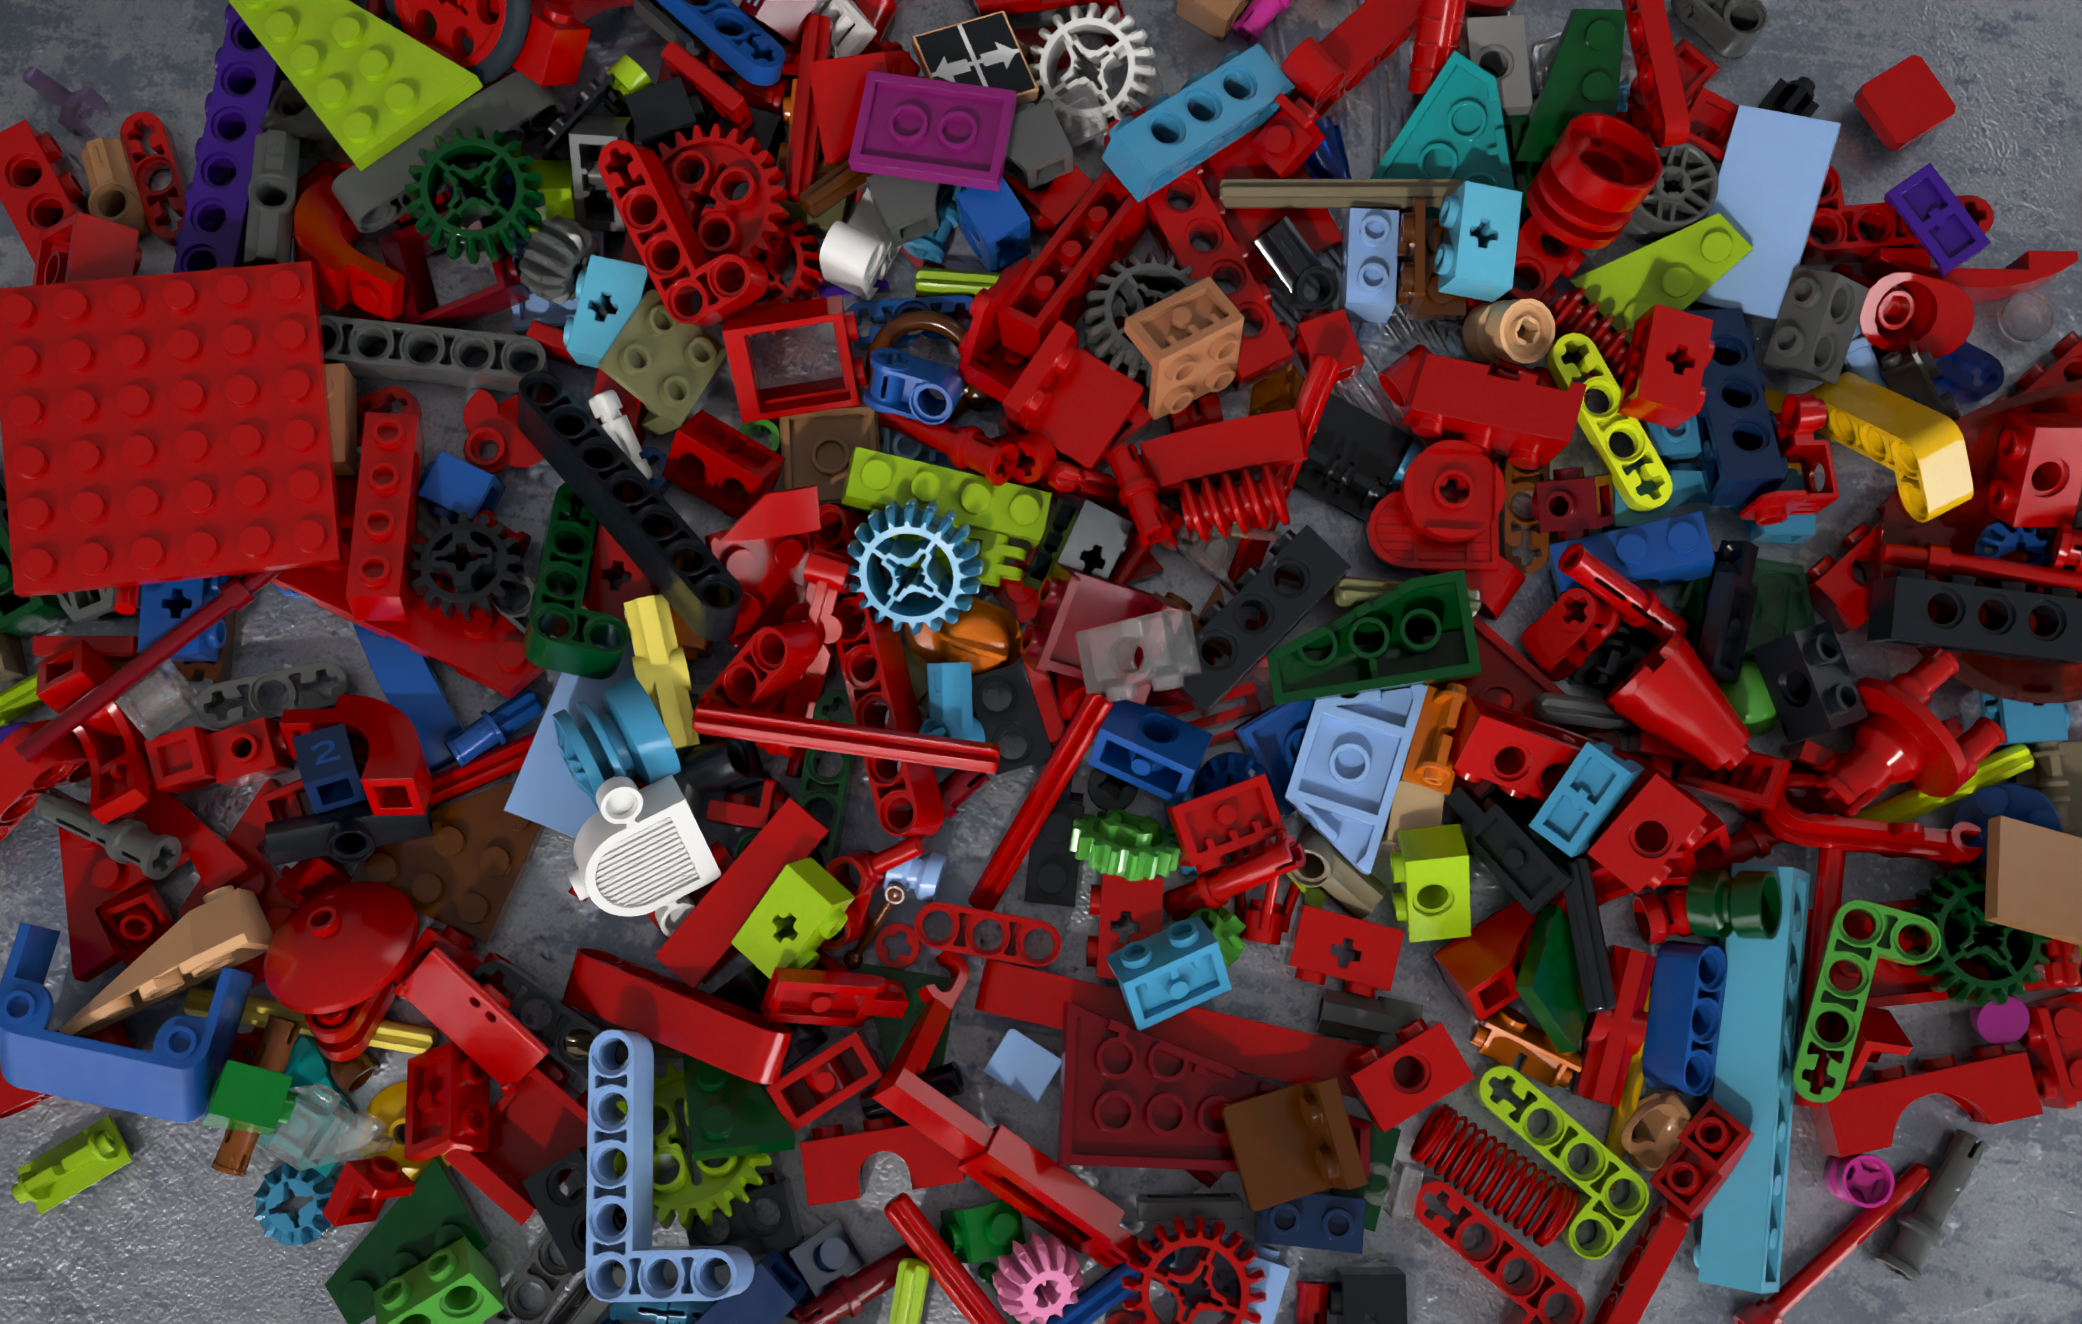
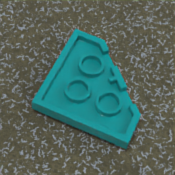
M1454 50L1370 179H1460L1463 183L1470 181L1515 190L1497 78ZM1425 208V216L1430 219L1439 218L1441 208Z

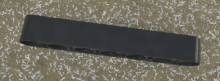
M534 372L524 376L519 382L517 425L521 432L694 633L708 641L728 639L736 629L743 597L739 582L560 379L546 372Z

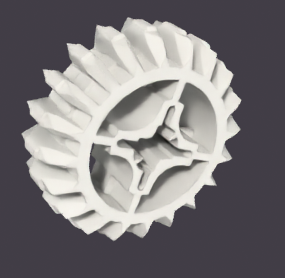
M1090 3L1087 8V16L1084 17L1080 8L1074 5L1070 7V22L1067 23L1059 14L1053 16V22L1058 27L1053 34L1046 28L1039 29V35L1047 43L1044 48L1038 45L1030 47V53L1040 59V63L1030 64L1028 67L1032 76L1040 77L1035 82L1039 89L1038 95L1043 96L1036 105L1049 100L1059 123L1062 124L1065 120V133L1074 136L1082 123L1083 136L1087 139H1093L1096 132V124H1099L1100 130L1106 136V125L1111 123L1112 120L1123 119L1126 116L1124 113L1129 108L1133 111L1143 108L1136 101L1138 94L1144 97H1152L1153 89L1143 84L1142 79L1155 78L1157 70L1152 66L1142 64L1154 58L1155 51L1152 47L1139 48L1146 41L1148 35L1143 29L1131 32L1134 28L1135 20L1129 14L1118 21L1119 11L1116 7L1110 5L1101 18L1099 5L1097 3ZM1100 33L1110 35L1118 39L1119 42L1112 47L1106 44L1098 50H1089L1079 38L1088 34ZM1067 49L1071 57V65L1069 70L1060 77L1062 83L1057 86V65L1062 53ZM1081 54L1097 67L1101 66V68L1096 70L1100 73L1097 79L1102 85V89L1086 76L1082 77V74L1087 73L1083 70L1086 64ZM1127 56L1128 72L1126 81L1116 96L1112 86V76L1122 65L1121 60ZM1085 92H1094L1101 99L1104 106L1091 110H1081L1068 106L1064 100L1071 95L1078 97Z

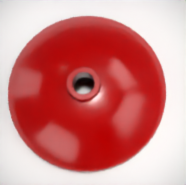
M362 881L346 883L314 895L299 905L283 921L268 946L263 970L269 990L282 1005L293 1011L305 1014L337 1012L367 1000L388 985L409 960L415 948L419 931L418 917L415 909L400 890L381 882Z

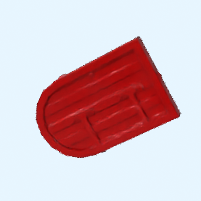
M1440 490L1441 496H1445L1450 503H1456L1458 498L1465 497L1466 495L1465 490ZM1400 491L1392 492L1379 500L1369 515L1366 529L1369 546L1380 560L1391 567L1412 571L1464 570L1497 572L1499 570L1498 515L1484 533L1468 541L1458 543L1437 541L1425 534L1414 531L1409 525L1408 516L1403 510Z

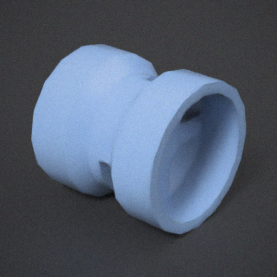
M931 851L925 857L920 855L887 871L884 889L892 882H900L907 891L914 889L917 899L929 903L934 902L946 866L947 855Z

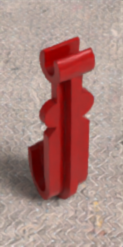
M815 547L814 553L810 552L803 573V580L808 581L803 603L792 604L786 610L783 621L784 623L803 621L812 626L819 640L818 655L771 712L764 710V712L813 718L814 708L821 697L833 654L828 644L836 642L844 632L843 620L834 613L839 592L843 593L851 577V574H848L850 566H853L854 559ZM755 742V747L764 749L768 754L774 756L783 755L794 758L802 749L801 747Z
M1788 774L1774 810L1770 811L1759 808L1758 812L1761 824L1767 833L1776 840L1788 844L1875 853L1887 858L1910 857L1935 860L1940 867L1947 871L1958 867L1965 869L1984 852L1983 847L1966 846L1981 832L1980 827L1967 821L1959 822L1948 830L1923 827V825L1915 822L1895 824L1884 821L1800 812L1793 808L1785 797H1804L1809 793L1817 782L1816 775Z

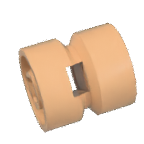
M1532 298L1482 302L1472 308L1466 316L1463 325V342L1467 352L1476 361L1484 364H1490L1495 357L1513 364L1535 363L1545 357L1551 349L1555 338V321L1551 311L1542 302Z

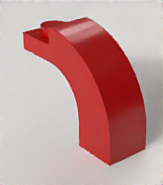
M325 174L303 192L294 210L293 260L294 262L312 261L316 267L318 298L327 307L338 311L346 303L350 302L386 322H394L403 314L405 276L350 246L366 233H361L357 230L333 194L331 186L336 178Z
M81 639L38 663L36 695L59 715L114 674L115 671L85 640ZM126 690L73 730L86 753L90 765V814L103 825L123 814L134 812L142 804L148 802L149 785L154 783L144 744L145 740L154 737L140 707L130 691Z
M340 694L335 708L284 710L279 725L293 760H297L292 737L344 723L356 759L366 762L361 782L373 815H425L432 791L430 769L413 723L398 708L387 702L367 696Z

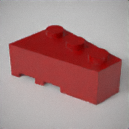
M1429 353L1425 355L1416 368L1400 421L1402 424L1411 426V430L1415 434L1429 439H1439L1442 436L1452 440L1467 441L1484 450L1482 454L1492 452L1508 457L1507 461L1511 465L1528 470H1534L1537 467L1543 468L1571 442L1587 387L1586 384L1570 382L1569 389L1566 391L1537 385L1538 375L1522 372L1520 381H1515L1489 374L1490 365Z

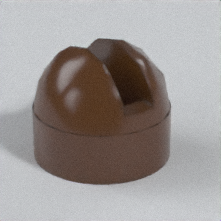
M363 1052L358 1057L349 1061H332L331 1075L335 1084L347 1095L364 1085L376 1073L378 1065L367 1053Z

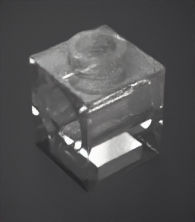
M167 659L118 696L115 703L150 742L193 713L198 704L196 700L199 693L173 662Z

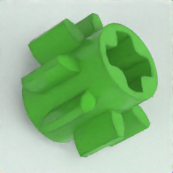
M1223 906L1216 910L1202 908L1195 911L1188 919L1194 916H1199L1219 943L1225 966H1230L1238 959L1243 948L1246 946L1239 935L1246 928V925L1234 913L1228 912Z

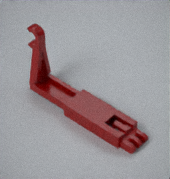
M951 951L942 952L936 956L938 966L945 967L949 971L951 976L950 982L944 992L938 990L935 984L926 985L917 991L922 1001L926 1003V1006L889 1066L872 1098L960 1159L957 1166L959 1170L1048 1232L1060 1238L1061 1241L1077 1252H1084L1106 1268L1126 1262L1128 1255L1140 1257L1143 1251L1137 1244L1138 1238L1119 1226L1125 1214L1123 1209L1002 1124L991 1129L917 1077L916 1073L920 1075L925 1071L950 1013L969 977L968 966L959 954Z

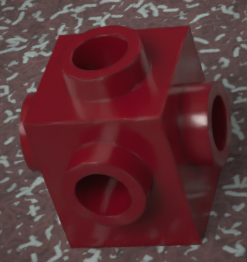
M1584 467L1554 469L1553 479L1536 482V491L1532 496V512L1535 520L1539 521L1540 532L1558 531V540H1573L1589 536V529H1597L1615 524L1612 474L1584 476Z

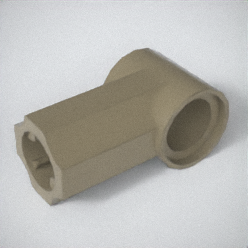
M1310 823L1302 827L1294 845L1298 842L1301 844L1305 853L1306 863L1303 867L1289 872L1290 877L1302 886L1310 888L1319 887L1353 918L1361 920L1365 918L1384 897L1387 886L1372 873L1370 875L1361 873Z

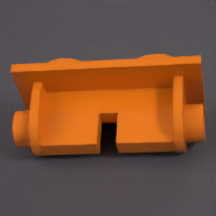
M1456 683L1447 684L1446 690L1426 685L1428 689L1405 760L1401 779L1450 795L1455 772L1452 770L1453 766L1448 759L1453 737L1449 736V732L1456 728L1460 710L1467 698V688Z
M1506 1006L1484 1020L1485 1027L1478 1024L1470 1039V1043L1478 1046L1477 1052L1511 1067L1519 1052L1525 1054L1526 1057L1519 1068L1520 1072L1551 1088H1555L1557 1085L1566 1088L1572 1078L1573 1070L1580 1073L1582 1069L1579 1048H1577L1576 1053H1560L1545 1031L1529 1024L1524 1015Z

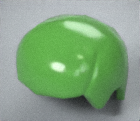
M1742 662L1739 681L1736 684L1715 681L1725 692V697L1751 733L1749 739H1754L1773 730L1779 718L1756 662Z

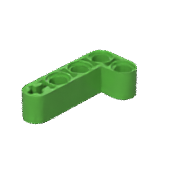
M1864 900L1847 902L1834 913L1791 1068L1790 1080L1793 1089L1801 1097L1812 1102L1824 1103L1832 1101L1840 1094L1844 1087L1877 959L1882 958L1903 965L1913 966L1930 961L1937 955L1941 947L1939 929L1931 920L1920 915ZM1860 911L1870 918L1872 932L1867 939L1857 940L1845 932L1843 919L1846 913ZM1914 926L1925 934L1927 947L1922 954L1918 956L1910 955L1902 950L1898 942V935L1903 927ZM1846 961L1857 969L1859 981L1851 991H1841L1831 983L1829 970L1835 962ZM1823 1012H1834L1845 1023V1033L1837 1042H1827L1817 1034L1815 1028L1816 1020ZM1809 1043L1822 1050L1840 1052L1838 1062L1832 1058H1826L1823 1074L1831 1077V1084L1829 1087L1820 1086L1817 1094L1810 1092V1082L1802 1079L1804 1069L1814 1070L1819 1054L1807 1053Z

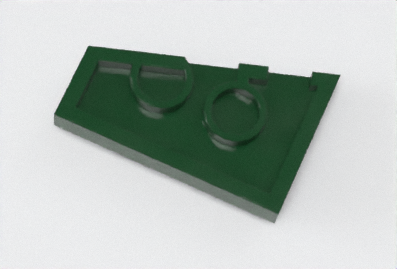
M1571 10L1549 64L1548 75L1538 99L1534 101L1528 116L1530 118L1520 144L1517 143L1511 161L1544 162L1550 156L1551 151L1570 120L1583 113H1603L1617 117L1626 10Z

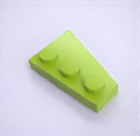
M1717 213L1570 281L1577 289L1582 286L1587 289L1584 297L1590 303L1597 299L1601 302L1597 311L1603 317L1611 313L1615 316L1611 326L1616 331L1624 327L1629 329L1625 341L1631 345L1635 321L1657 303L1684 311L1747 256L1753 248L1720 213Z

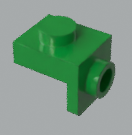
M1002 1199L966 1208L941 1210L942 1225L940 1226L939 1236L960 1263L974 1264L997 1258V1255L1011 1254L1013 1252L1012 1240L1022 1245L1025 1244L1020 1211Z

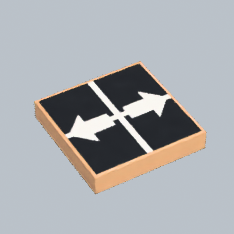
M1004 10L912 37L913 50L927 79L1015 90L1017 95L1016 106L1038 99L1039 89Z

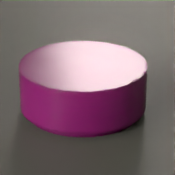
M2008 995V1002L2003 1005H1992L1991 1001L1988 1000L1984 1007L1972 1006L1970 1022L1973 1029L1986 1041L1994 1045L2002 1044L2003 1046L2012 1044L2023 1037L2029 1027L2030 1015L2023 1002L2016 997Z

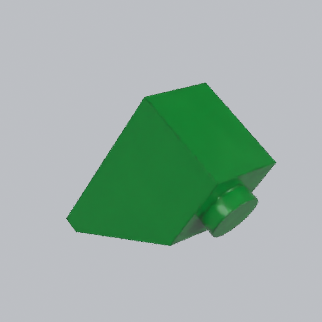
M227 1060L218 1075L202 1124L217 1128L271 1135L275 1131L278 1122L288 1124L294 1109L298 1093L289 1091L293 1076Z

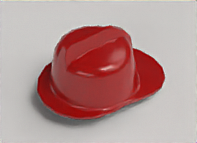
M1892 272L1880 277L1869 287L1859 317L1861 333L1868 342L1880 349L1892 352L1900 351L1901 354L1907 355L1911 353L1908 340L1913 338L1919 353L1929 349L1933 358L1937 359L1951 354L1964 344L1972 331L1975 313L1971 299L1964 290L1948 281L1912 272Z

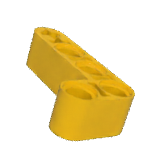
M1851 372L1842 373L1839 376L1837 385L1823 383L1805 392L1814 394L1816 398L1823 399L1827 407L1825 425L1815 431L1893 470L1901 502L1909 515L1917 522H1927L1972 499L1974 489L1965 441L1959 427L1948 416Z

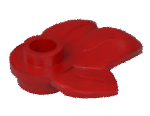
M479 389L470 398L463 412V421L469 433L463 448L467 463L490 474H497L508 466L525 469L535 466L545 459L517 425L518 395L498 404L495 398L487 391ZM496 444L498 447L496 455L489 459L483 458L484 448L487 445Z

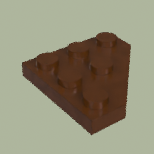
M504 783L431 812L434 836L375 847L372 856L365 861L359 862L350 882L373 881L391 885L408 898L415 911L444 924H450L456 929L480 940L492 943L545 830V826L503 811L514 786Z

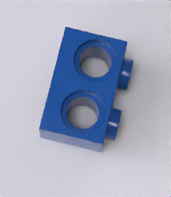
M1003 176L999 192L961 187L960 193L956 195L960 231L986 272H1000L1031 253L1030 218Z

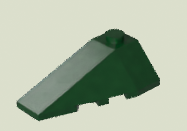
M1464 570L1412 578L1374 600L1367 601L1349 613L1323 626H1319L1266 654L1274 705L1355 695L1377 690L1386 691L1408 688L1411 685L1417 684L1430 685L1479 677L1482 672Z

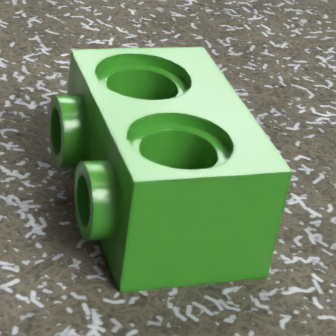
M465 1236L445 1249L438 1250L427 1260L401 1276L391 1279L383 1287L373 1292L376 1324H480L505 1308L499 1272Z

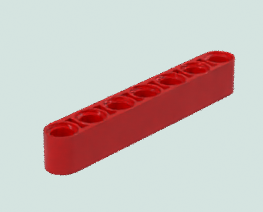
M821 505L819 507L821 530L809 532L813 553L815 547L841 556L853 558L847 553V547L851 540L857 539L854 532L858 525L863 522L869 524L868 517L863 513L837 505ZM877 556L879 570L886 580L881 559ZM853 575V577H852L853 580L856 579V578H859V577L854 576V575ZM850 577L843 593L839 592L834 613L839 615L844 623V632L835 644L855 725L918 733L922 721L913 692L899 631L893 632L891 625L893 619L887 616L882 621L875 623L877 609L874 606L860 609L859 602L865 599L866 595L864 592H849V584L852 581ZM865 617V623L862 628L863 618ZM877 663V670H876V674L874 675V671H873V670H874L875 664ZM889 710L888 722L885 723V716ZM863 756L881 827L888 834L900 837L916 835L919 838H925L937 833L943 823L944 808L933 766L901 761L900 771L897 772L898 761ZM911 806H912V807H913V818H912V821L910 822V820H909V811H910V808H911Z

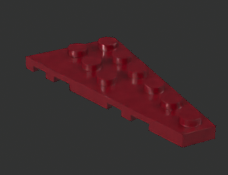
M1064 1002L1057 1164L1238 1172L1222 1118L1221 1108L1225 1105L1281 1089V1087L1264 1080H1258L1238 1072L1234 1068L1164 1040L1156 1039L1114 1020H1109L1086 1011L1084 1008L1072 1003ZM1348 1115L1365 1175L1370 1177V1123Z

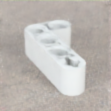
M868 187L849 222L846 224L838 220L831 226L819 254V261L825 281L867 301L871 300L878 291L879 287L873 288L877 279L882 281L885 278L902 245L896 248L893 247L871 199Z

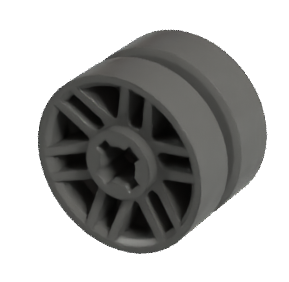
M1687 142L1683 145L1657 148L1654 145L1661 158L1662 172L1657 183L1642 204L1635 209L1631 220L1622 230L1631 239L1641 244L1649 245L1699 222L1710 210L1718 193V176L1711 160L1696 146Z

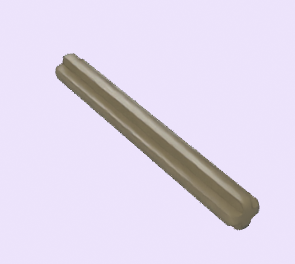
M1223 179L1219 187V200L1224 208H1411L1415 197H1425V208H1441L1445 197L1450 196L1463 182L1460 179Z

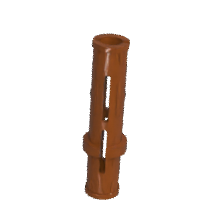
M270 1014L251 1065L284 1073L293 1045L303 1024ZM226 1129L211 1168L226 1174L245 1177L251 1155L260 1134Z

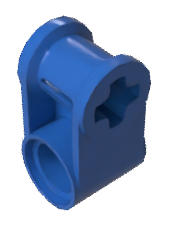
M879 348L871 352L870 364L874 369L871 386L865 390L863 401L869 408L878 412L893 413L921 421L925 424L937 425L944 423L950 417L965 390L962 375L948 364H940L915 357L899 349ZM928 388L940 391L946 400L935 398Z

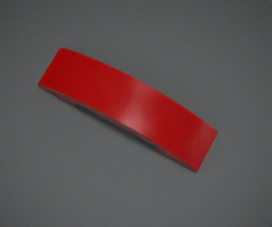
M1880 248L1861 266L1862 274L1873 281H1877L1880 277L1892 272H1912L1948 281L1962 288L1972 303L2012 297L2046 283L2078 261V251L2028 250L2006 266V269L1955 268L1943 278L1938 273V268H1930V255L1925 249Z

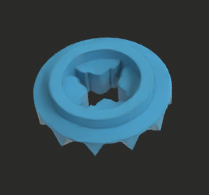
M303 1161L282 1164L264 1176V1181L259 1190L253 1195L256 1199V1213L253 1218L260 1222L264 1229L265 1237L273 1238L280 1242L282 1246L305 1245L313 1242L325 1234L332 1225L322 1213L333 1192L335 1183L331 1176L326 1178ZM291 1189L296 1197L304 1196L306 1198L312 1195L314 1197L313 1201L306 1203L307 1206L299 1209L300 1218L296 1219L293 1211H278V1207L290 1199L289 1190Z

